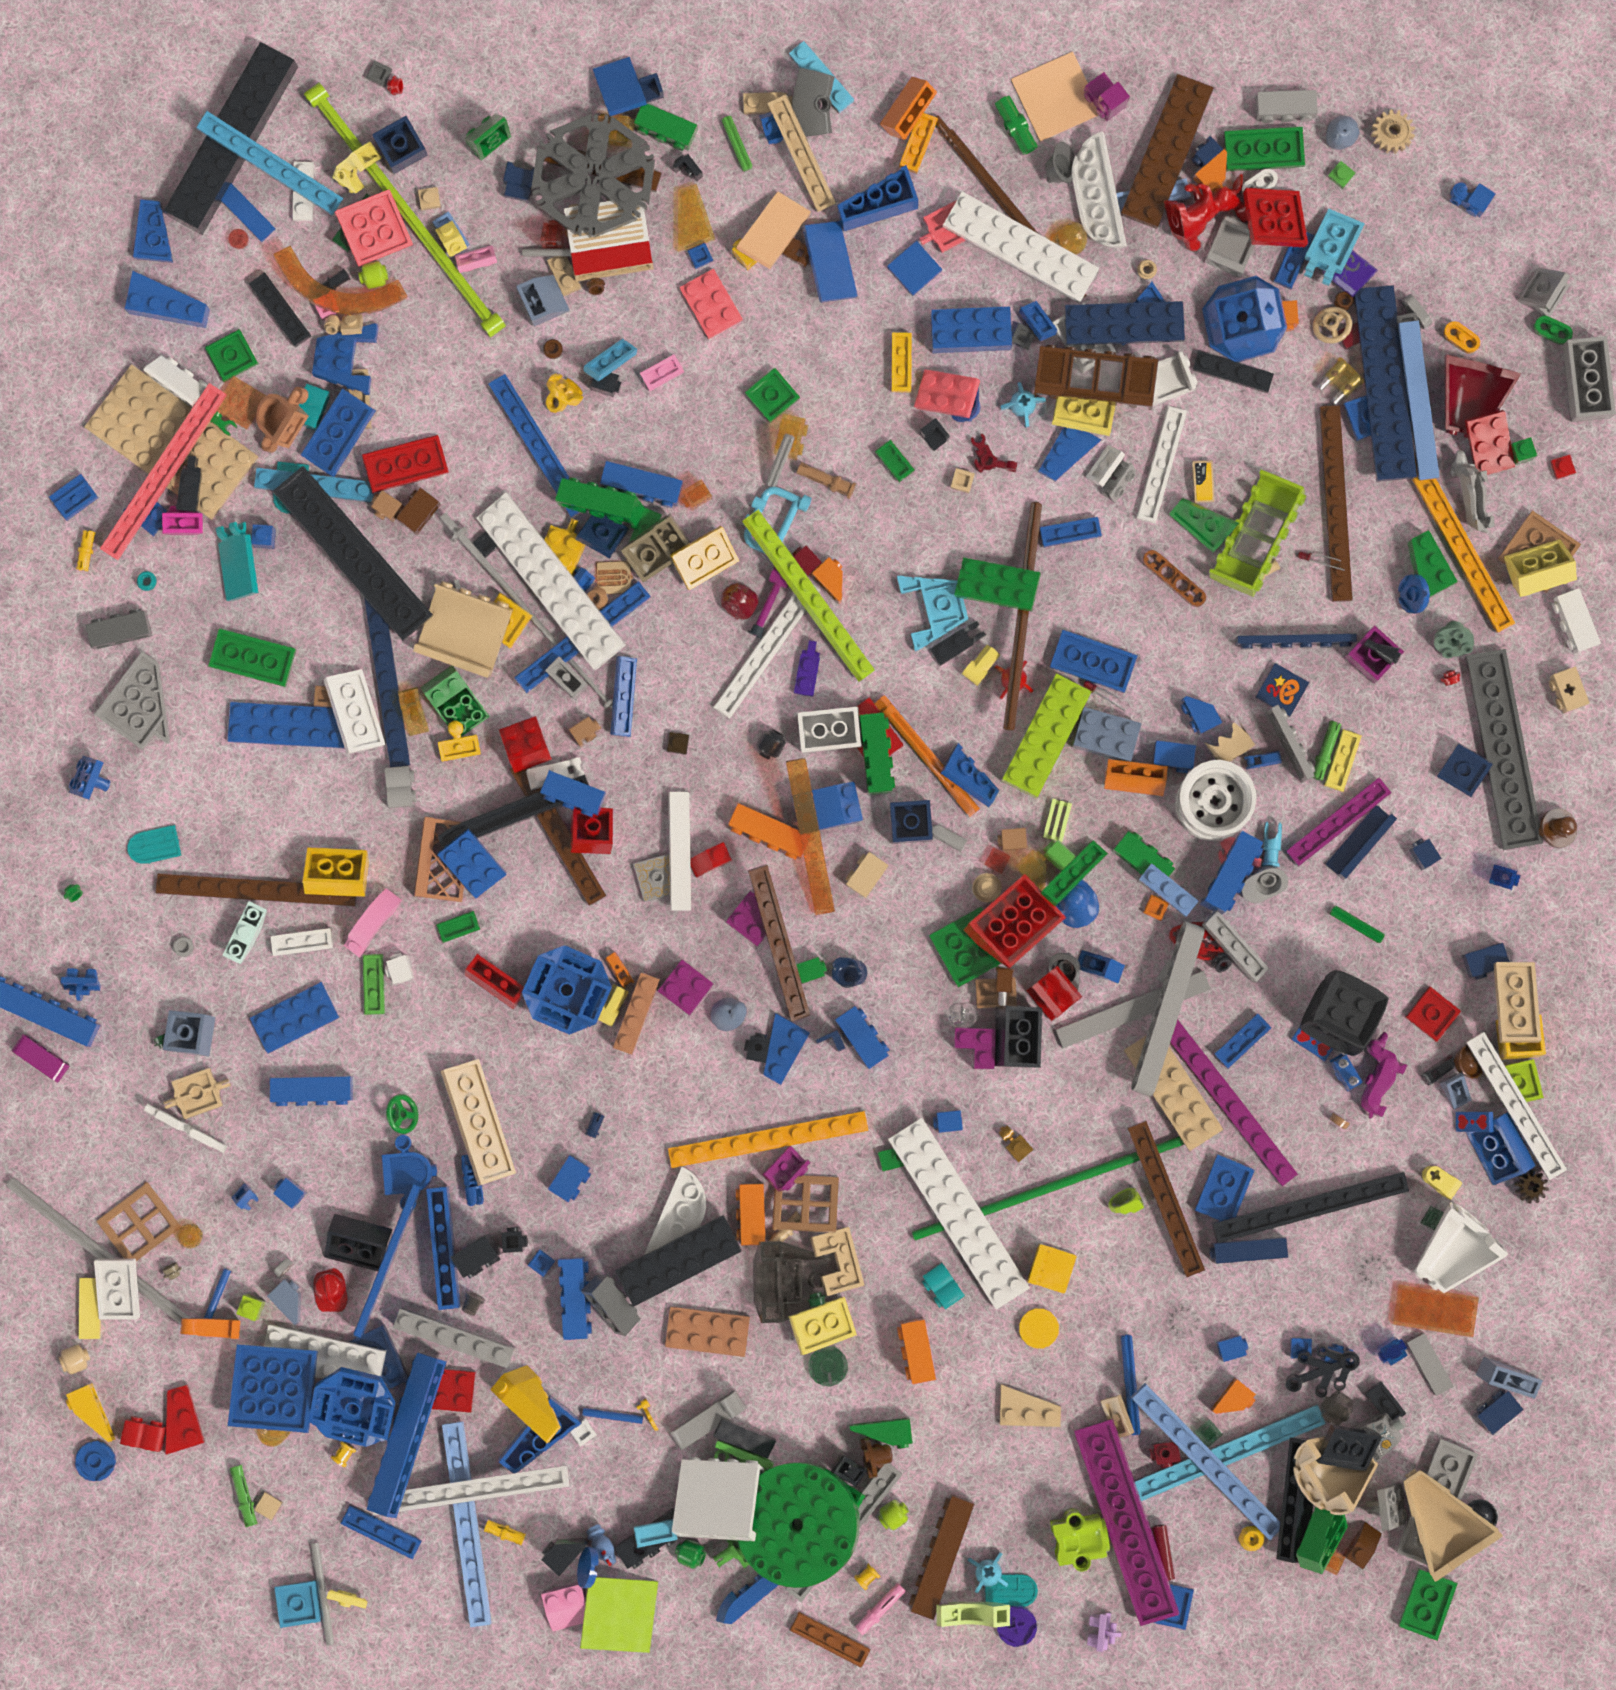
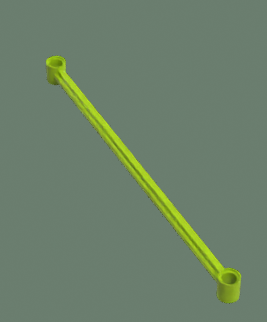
M320 82L303 93L313 108L319 107L352 152L363 146L327 100L330 96ZM374 163L366 168L383 192L390 189L399 213L483 320L480 325L487 331L488 336L491 338L505 328L506 324L497 312L493 314L490 312L380 167Z

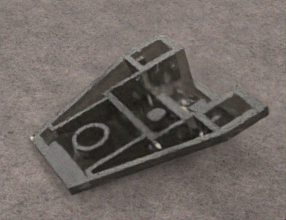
M781 1241L759 1242L753 1259L754 1304L761 1323H781L789 1320L788 1316L813 1308L810 1307L807 1299H810V1294L821 1292L822 1296L825 1295L820 1277L837 1272L836 1260L825 1255L815 1257L812 1251ZM837 1294L824 1297L825 1302L837 1299Z

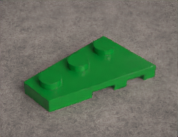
M1184 498L1169 513L1171 517L1213 553L1239 524L1232 519Z

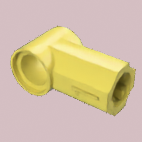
M986 645L962 674L978 686L981 680L988 674L987 671L1000 657V654L989 645Z
M613 984L598 1020L612 1027L629 992Z

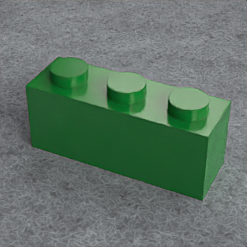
M650 104L641 106L634 122V127L639 134L644 136L652 135L660 143H671L679 151L684 149L689 151L698 131L697 124Z
M1128 831L1112 850L1141 875L1151 864L1168 877L1175 870L1172 866L1174 863L1165 856L1163 858L1157 854L1158 850L1151 844H1144L1141 841L1143 838L1134 831L1132 833Z

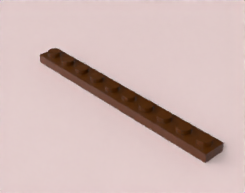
M1340 405L1320 406L1329 557L1341 560L1340 562L1329 558L1330 566L1344 569L1343 571L1330 567L1332 602L1352 601L1353 596Z
M157 874L156 894L356 907V896L305 894L303 883Z

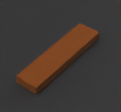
M798 1612L789 1630L862 1668L871 1650L801 1612Z

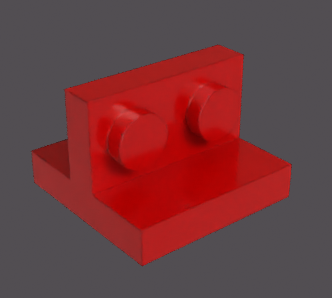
M1058 966L1026 990L1038 1006L1042 1007V1011L1051 1022L1083 997Z

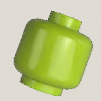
M379 261L362 265V272H358L361 284L365 283L368 289L382 287L386 284V280H389L385 264L382 265Z
M891 1500L880 1508L878 1518L885 1529L896 1530L908 1521L907 1513L909 1510L904 1502L899 1503L896 1500Z

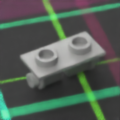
M1125 461L1119 463L1112 473V476L1117 479L1116 481L1111 478L1108 479L1102 488L1103 492L1101 494L1107 498L1110 496L1114 503L1123 496L1128 482H1131L1135 477L1136 469L1132 463L1128 464Z

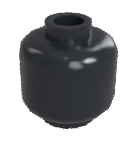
M774 729L763 731L756 745L760 751L759 755L768 760L771 757H779L786 744L783 738L784 735Z

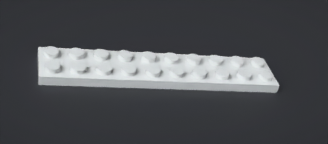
M504 493L476 517L594 670L600 668L626 646L508 493Z
M922 1117L888 1138L994 1308L997 1310L1028 1290L1030 1287Z

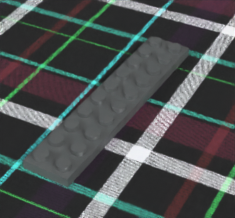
M1506 649L1467 655L1465 658L1485 759L1493 763L1488 771L1502 849L1504 851L1543 844V838L1539 835L1540 823Z

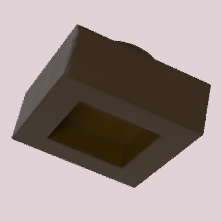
M670 732L667 752L687 755L690 735Z

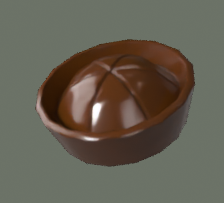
M1468 1045L1457 1051L1454 1063L1459 1073H1463L1465 1077L1471 1079L1482 1075L1483 1070Z

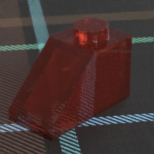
M549 220L548 223L543 222L540 239L543 249L563 248L564 227L555 220Z

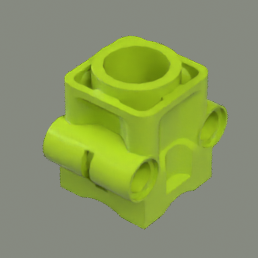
M1069 1508L1064 1512L1062 1519L1050 1520L1051 1531L1056 1538L1054 1551L1059 1566L1072 1564L1077 1571L1084 1572L1090 1568L1091 1560L1107 1558V1552L1110 1551L1105 1519H1101L1098 1513L1082 1516L1077 1509ZM1077 1515V1521L1075 1523H1070V1517ZM1078 1557H1085L1082 1563H1076Z

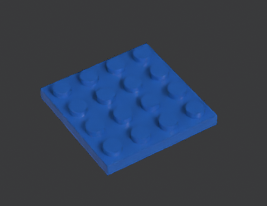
M237 1344L227 1426L309 1433L310 1409L314 1392L318 1351Z

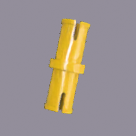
M83 530L81 545L77 550L79 556L76 570L89 571L90 558L94 553L92 547L95 532Z
M489 1519L484 1529V1532L500 1537V1540H508L522 1546L526 1533L509 1528V1525L504 1526Z

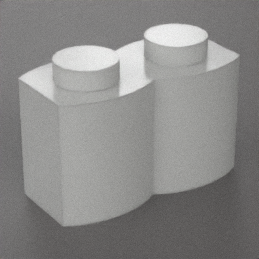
M409 766L385 768L388 808L413 807V802L417 801L416 790H412L411 782H415L414 770H410Z

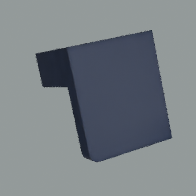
M657 73L638 79L646 103L664 98Z

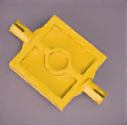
M571 518L567 529H560L550 525L544 540L573 576L586 545L575 540L577 534L574 531L579 521Z

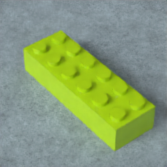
M1056 673L1001 782L1037 799L1092 691Z

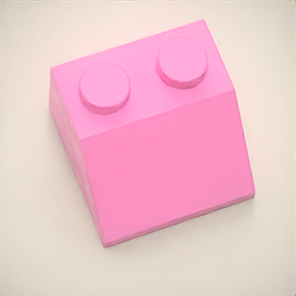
M578 1582L542 1592L541 1596L546 1616L552 1631L583 1624L586 1595L584 1588H581Z

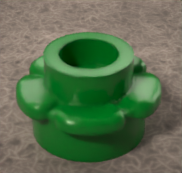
M70 884L64 890V898L70 902L77 901L83 894L78 884Z

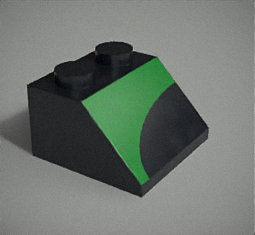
M587 1538L558 1539L555 1543L551 1541L543 1549L542 1553L544 1555L541 1560L560 1576L583 1551L589 1540Z

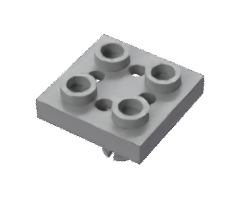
M1393 1483L1377 1489L1378 1501H1368L1367 1507L1372 1508L1367 1509V1512L1369 1514L1380 1513L1382 1531L1392 1530L1406 1524L1407 1512L1404 1509L1403 1502L1405 1495L1401 1483Z

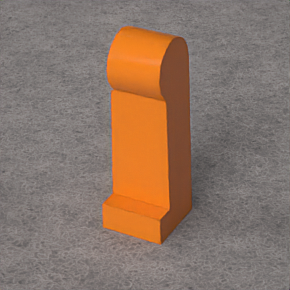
M181 1319L180 1334L239 1339V1319Z

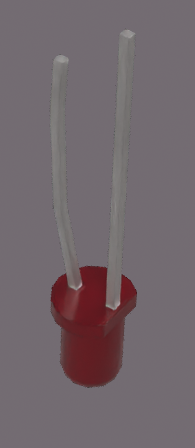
M1302 551L1298 552L1297 557L1300 559L1307 560L1309 562L1312 561L1315 563H1319L1344 571V569L1310 560L1311 556H1322L1326 558L1335 559L1341 562V560L1323 555H1312V553H1306Z
M1087 680L1083 682V687L1092 691L1091 693H1096L1097 695L1101 696L1102 698L1106 699L1107 701L1111 702L1115 706L1125 711V709L1118 706L1117 704L1105 698L1104 696H1102L1094 690L1099 689L1118 698L1117 696L1111 694L1106 690L1098 688L1096 684L1094 685Z

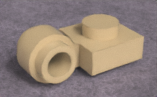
M362 314L342 316V321H340L337 316L330 315L325 319L324 329L331 335L336 334L338 331H341L342 335L362 334L363 317Z

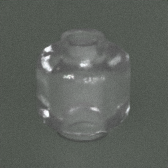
M961 1002L952 1004L947 1016L952 1027L970 1028L975 1024L978 1014L971 1003Z

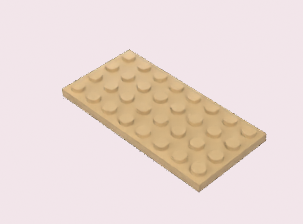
M131 364L85 425V428L149 474L192 408ZM209 422L167 488L178 495L181 470L183 466H187L188 456H196L199 459L198 467L201 468L202 473L197 510L212 520L259 457L233 437L225 435L215 424Z

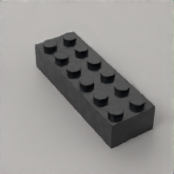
M723 1214L616 1269L615 1272L634 1307L742 1252V1249Z

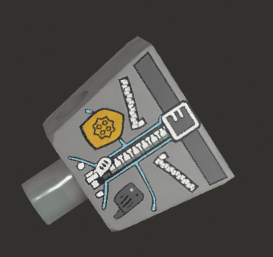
M1383 1413L1359 1422L1355 1429L1378 1432L1382 1436L1373 1456V1459L1377 1462L1400 1442L1402 1438L1400 1430L1406 1427V1423L1401 1416L1391 1420L1387 1413Z

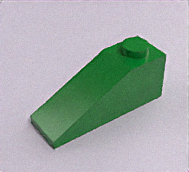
M910 1418L849 1424L850 1431L892 1446L897 1445V1449L908 1448L909 1444H913Z

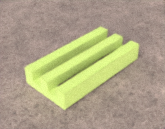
M1052 799L1043 838L1063 841L1072 803ZM1055 804H1057L1059 808L1052 835H1048ZM1065 806L1067 808L1060 835L1056 837L1062 809Z

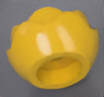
M1247 1526L1241 1530L1239 1543L1247 1551H1256L1262 1547L1264 1535L1256 1526Z

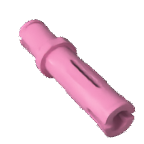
M897 1583L871 1610L868 1609L866 1611L867 1614L855 1628L864 1635L875 1623L880 1621L881 1616L893 1606L906 1590Z

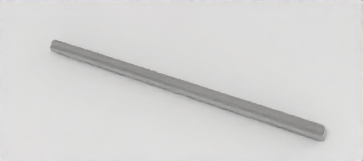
M11 1178L7 1182L6 1186L97 1259H116L18 1180ZM137 1276L138 1291L180 1325L182 1318H190Z

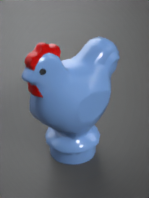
M601 1525L589 1528L586 1531L587 1538L592 1541L591 1548L597 1550L598 1559L603 1560L609 1566L616 1563L615 1547L611 1540L603 1535L605 1530L602 1529Z

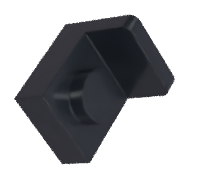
M689 154L686 156L681 155L674 161L673 170L675 173L686 167L684 170L690 179L694 177L698 181L703 177V172Z

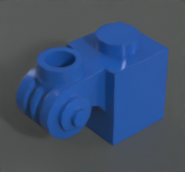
M1460 182L1451 189L1450 202L1456 206H1464L1469 215L1480 218L1496 193L1481 183L1478 184L1474 192L1468 193L1466 184Z

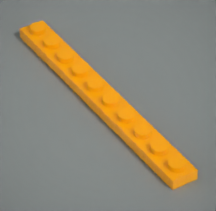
M1414 453L1417 477L1412 480L1495 632L1498 633L1514 625L1515 621L1437 479L1419 481Z
M865 1111L668 1148L671 1168L865 1132L868 1131Z

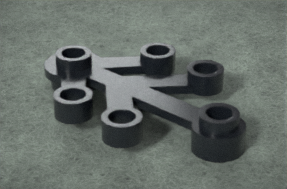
M1325 1343L1317 1345V1355L1320 1357L1327 1356L1337 1361L1329 1363L1310 1356V1353L1306 1350H1301L1298 1353V1361L1301 1364H1309L1318 1368L1301 1375H1289L1286 1379V1388L1291 1392H1297L1302 1388V1383L1323 1376L1320 1384L1315 1388L1316 1396L1323 1398L1327 1395L1328 1385L1334 1371L1341 1369L1339 1377L1334 1379V1388L1342 1391L1346 1387V1379L1349 1372L1359 1366L1360 1358L1353 1351L1339 1353L1331 1350ZM1324 1348L1326 1351L1321 1352L1319 1349ZM1306 1355L1308 1358L1302 1359L1300 1356ZM1351 1358L1353 1361L1348 1362L1346 1359ZM1295 1379L1298 1382L1292 1383L1291 1380ZM1342 1382L1343 1385L1339 1386L1336 1383ZM1324 1389L1325 1392L1320 1393L1318 1390Z

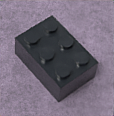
M996 1006L995 1066L1041 1068L1042 1007Z
M489 1233L450 1258L462 1277L468 1276L470 1279L484 1271L482 1266L486 1265L488 1268L501 1260L499 1256L503 1253Z

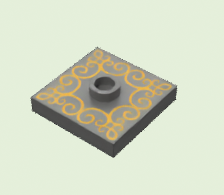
M669 854L634 864L644 903L670 895Z

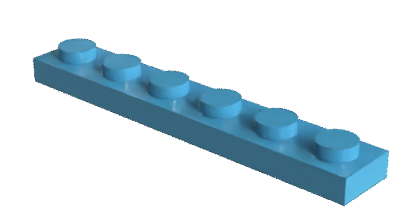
M257 468L254 488L273 491L295 472ZM312 475L331 498L371 503L374 497L369 481Z

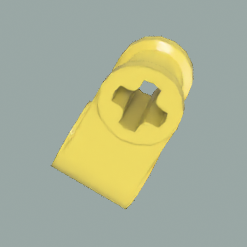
M1428 1166L1422 1171L1423 1180L1449 1200L1453 1198L1462 1185L1461 1181L1437 1166ZM1430 1172H1435V1179L1431 1178L1432 1175L1430 1174Z

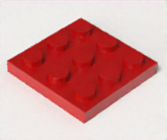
M1246 188L1243 191L1252 245L1307 246L1308 239L1300 191Z

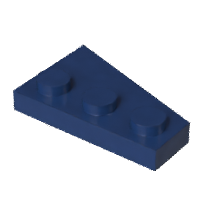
M385 1324L365 1333L361 1338L357 1337L348 1341L386 1350L381 1377L390 1389L407 1381L409 1375Z

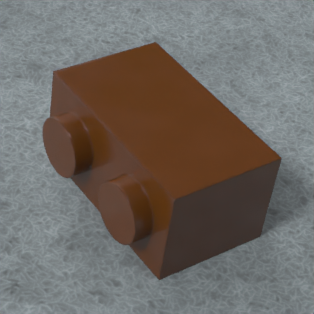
M421 487L418 491L414 490L409 496L410 501L406 506H401L396 518L398 522L415 535L419 534L441 506L437 499Z

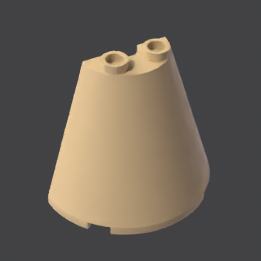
M1325 1436L1307 1440L1298 1448L1294 1457L1296 1459L1294 1474L1301 1491L1313 1505L1321 1510L1324 1508L1330 1511V1514L1345 1515L1353 1512L1378 1463L1372 1458L1366 1472L1319 1464L1316 1460L1321 1457L1319 1449Z

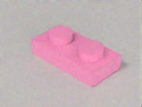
M493 245L455 255L459 273L497 263Z
M672 355L641 372L640 375L649 391H652L683 374L684 370L676 356Z

